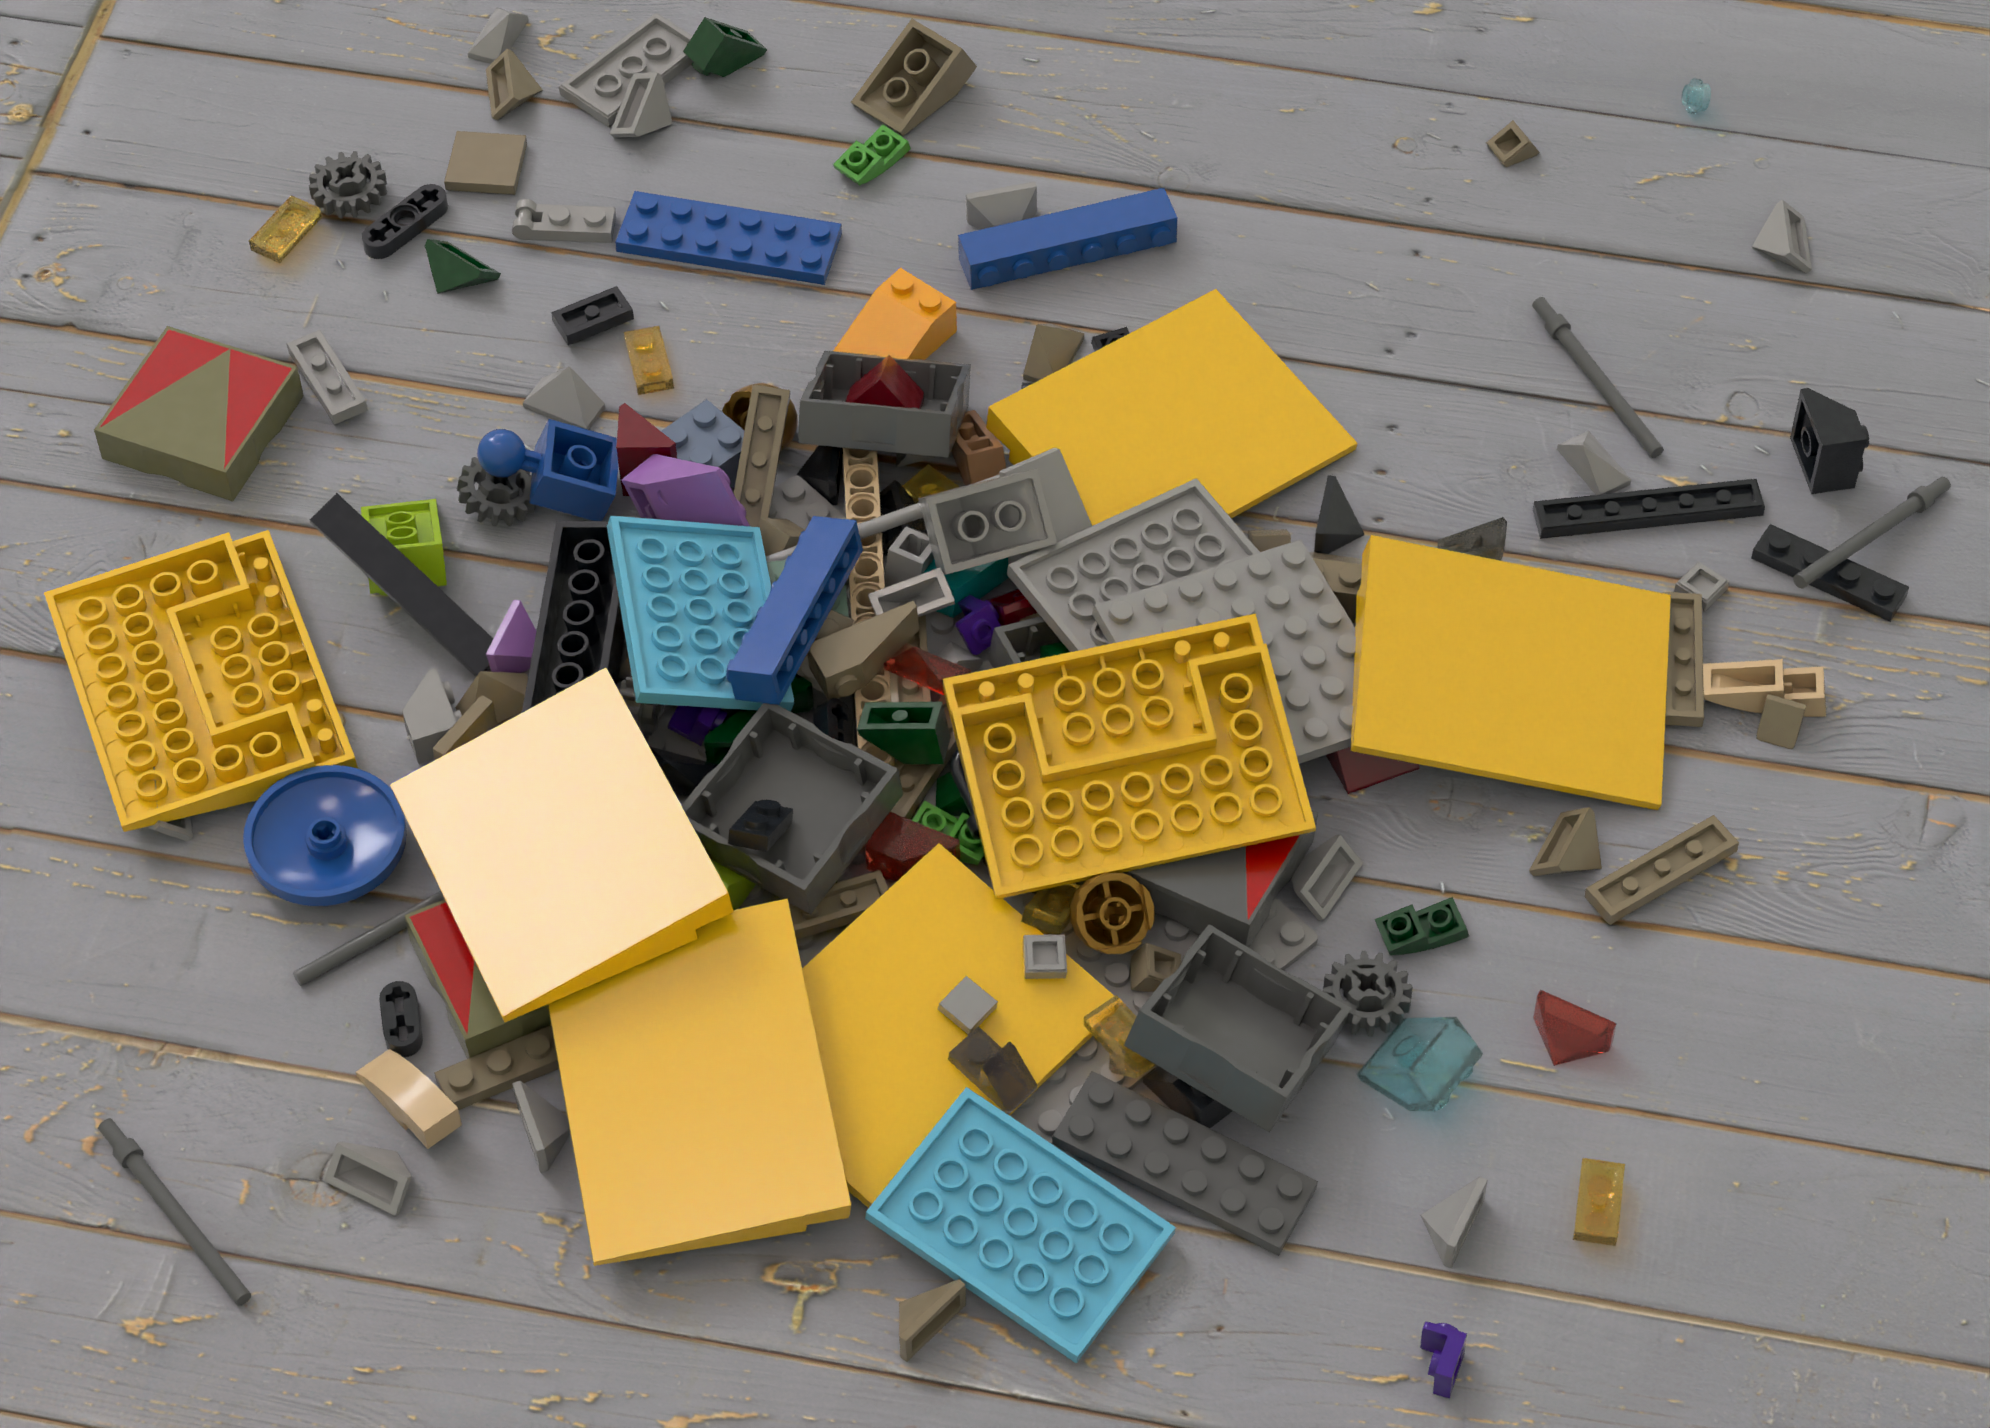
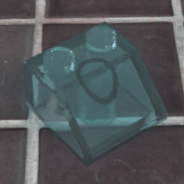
M1457 1017L1403 1018V1023L1396 1026L1356 1075L1362 1082L1408 1111L1435 1112L1449 1102L1450 1094L1460 1082L1472 1074L1473 1066L1483 1053Z

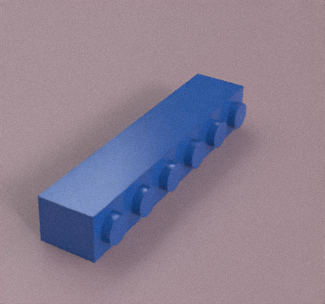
M1165 188L1155 189L958 235L959 261L971 290L989 287L1003 282L1176 243L1178 217Z
M813 516L806 530L801 532L795 550L791 556L787 557L784 569L778 580L773 582L763 607L758 609L752 627L748 633L744 634L737 654L728 663L726 676L728 682L732 685L735 700L780 705L863 551L856 520Z

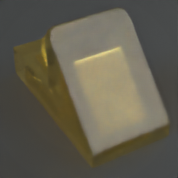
M1116 995L1084 1016V1027L1110 1054L1109 1070L1112 1073L1138 1078L1156 1064L1124 1046L1137 1016Z

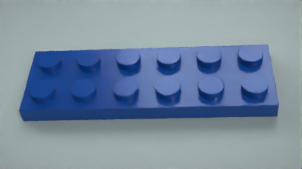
M634 191L615 244L616 252L825 285L842 235V224Z

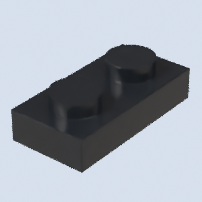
M618 286L551 312L552 321L568 346L634 319L633 309Z
M774 800L755 801L729 829L728 844L767 852L792 824L793 808L783 807Z

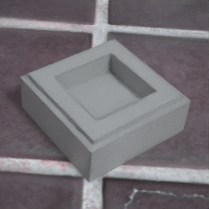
M1698 561L1675 584L1674 592L1702 594V610L1706 612L1728 590L1730 581Z
M1065 935L1023 936L1025 979L1066 978Z
M966 976L939 1003L938 1010L970 1036L997 1008L998 1001Z

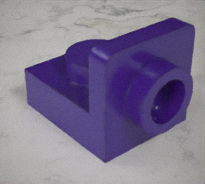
M1425 1322L1422 1329L1420 1348L1433 1353L1428 1370V1375L1434 1377L1433 1394L1450 1399L1465 1355L1467 1333L1461 1332L1447 1323L1434 1324Z

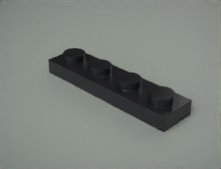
M1770 524L1753 548L1751 559L1794 578L1796 574L1830 551ZM1849 559L1844 560L1809 584L1891 622L1904 602L1909 590V586Z

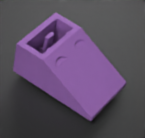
M653 454L622 479L641 518L750 526L746 519L745 508L736 500L730 488L731 482L728 475L719 467Z

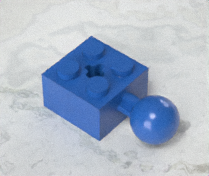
M548 419L534 451L525 449L522 439L516 433L507 429L490 431L479 442L477 449L478 461L488 474L495 477H508L517 473L520 469L532 472L530 504L593 521H602L616 496L618 475L616 437Z

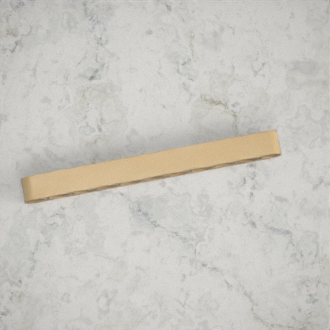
M843 448L846 519L856 520L857 524L881 516L877 451ZM882 532L861 539L863 551L849 575L851 619H854L852 625L876 616L868 594L885 588ZM889 662L864 688L855 692L857 728L865 702H891ZM857 730L858 748L891 766L895 765L894 757L859 736Z

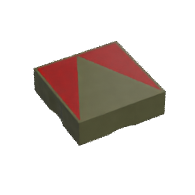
M167 326L95 427L94 432L101 457L104 460L147 474L166 476L179 481L187 487L234 501L259 464L265 447L281 431L304 396L298 368Z
M445 899L404 915L413 949L431 986L440 994L445 1003L449 1023L467 1059L551 1025L548 1004L504 1023Z

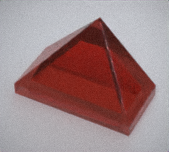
M906 643L884 662V670L944 695V678L971 673L970 669L910 643Z
M1540 990L1537 995L1533 1019L1554 1066L1610 1051L1617 1023L1543 990Z

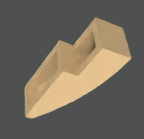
M1783 659L1703 664L1704 700L1730 708L1762 714L1767 695L1771 694L1805 704L1804 717H1826L1823 666L1783 669Z
M388 1049L356 1071V1075L404 1130L409 1128L427 1149L462 1126L458 1107L425 1074L393 1050Z

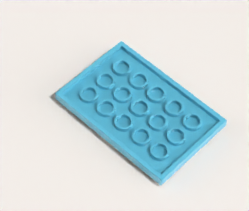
M610 516L607 531L636 703L758 710L763 703L735 700L732 685L727 680L726 671L729 661L734 659L744 634L749 632L756 619L758 609L763 607L771 590L760 527ZM790 684L779 706L791 712L794 705V697Z
M967 1087L868 1208L865 1216L866 1220L952 1279H960L965 1283L968 1290L1075 1363L1083 1356L1175 1234L1176 1229L1175 1226Z

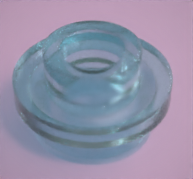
M1693 78L1689 84L1684 86L1681 101L1688 113L1696 114L1698 111H1705L1708 108L1711 98L1710 85L1703 83L1701 79Z

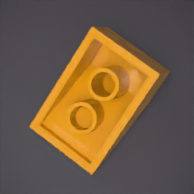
M899 268L874 291L833 351L882 357L890 355L896 359L925 360L957 332L956 302L904 269Z

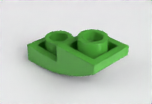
M882 124L864 144L856 140L833 166L860 186L884 173L911 148L906 139Z
M925 800L903 836L930 851L940 843L959 861L978 865L984 856L981 839H974L966 825V821L970 817L969 815L962 812L959 819Z

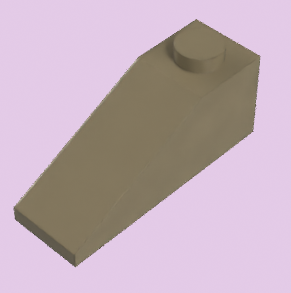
M914 600L813 642L807 653L809 668L828 700L846 697L864 688L919 631L917 605Z

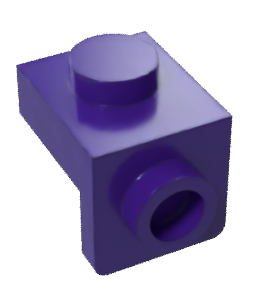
M969 594L958 602L965 617L956 622V628L969 652L973 655H978L990 647L993 630L996 627H1000L998 622L999 615L988 600L982 601Z
M678 706L667 727L701 746L709 731L714 730L723 723L727 712L721 710V708Z

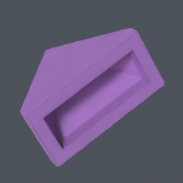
M521 600L512 601L486 653L491 672L522 673L530 669L536 629Z

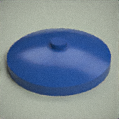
M324 765L297 771L269 787L250 810L244 827L243 840L250 869L255 878L269 892L283 900L300 905L329 906L357 899L383 883L394 871L403 855L407 829L404 814L392 789L381 779L366 771L349 766Z

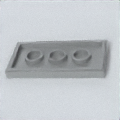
M655 13L559 86L560 95L606 126L611 127L615 122L633 73L658 72L662 75L665 85L693 63L683 52L692 35L660 14Z

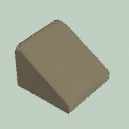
M1514 120L1486 142L1505 167L1517 164L1540 153Z
M1768 694L1756 739L1787 749H1793L1801 729L1806 705Z
M1146 942L1131 956V990L1154 992L1164 979L1171 976L1179 968L1181 954Z

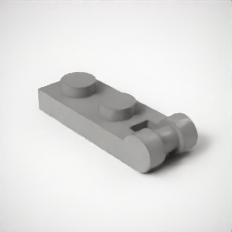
M521 199L516 204L515 215L517 218L513 221L512 234L516 238L523 240L612 243L616 211L615 207L536 204L530 199Z

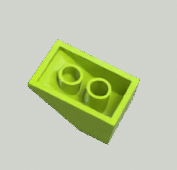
M436 499L361 507V516L438 587L447 585ZM368 577L370 594L379 593L380 595L388 596Z

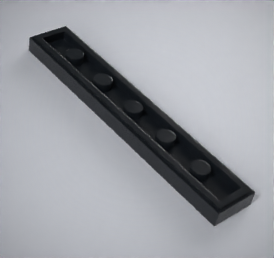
M1757 479L1534 501L1533 513L1540 539L1763 516L1765 510Z
M338 493L310 519V523L475 677H477L480 671L486 672L490 668L486 653L494 638Z

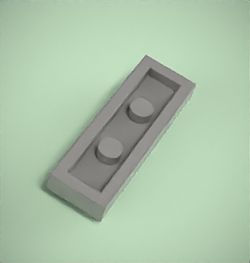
M321 330L286 343L291 358L334 425L368 411L366 400Z

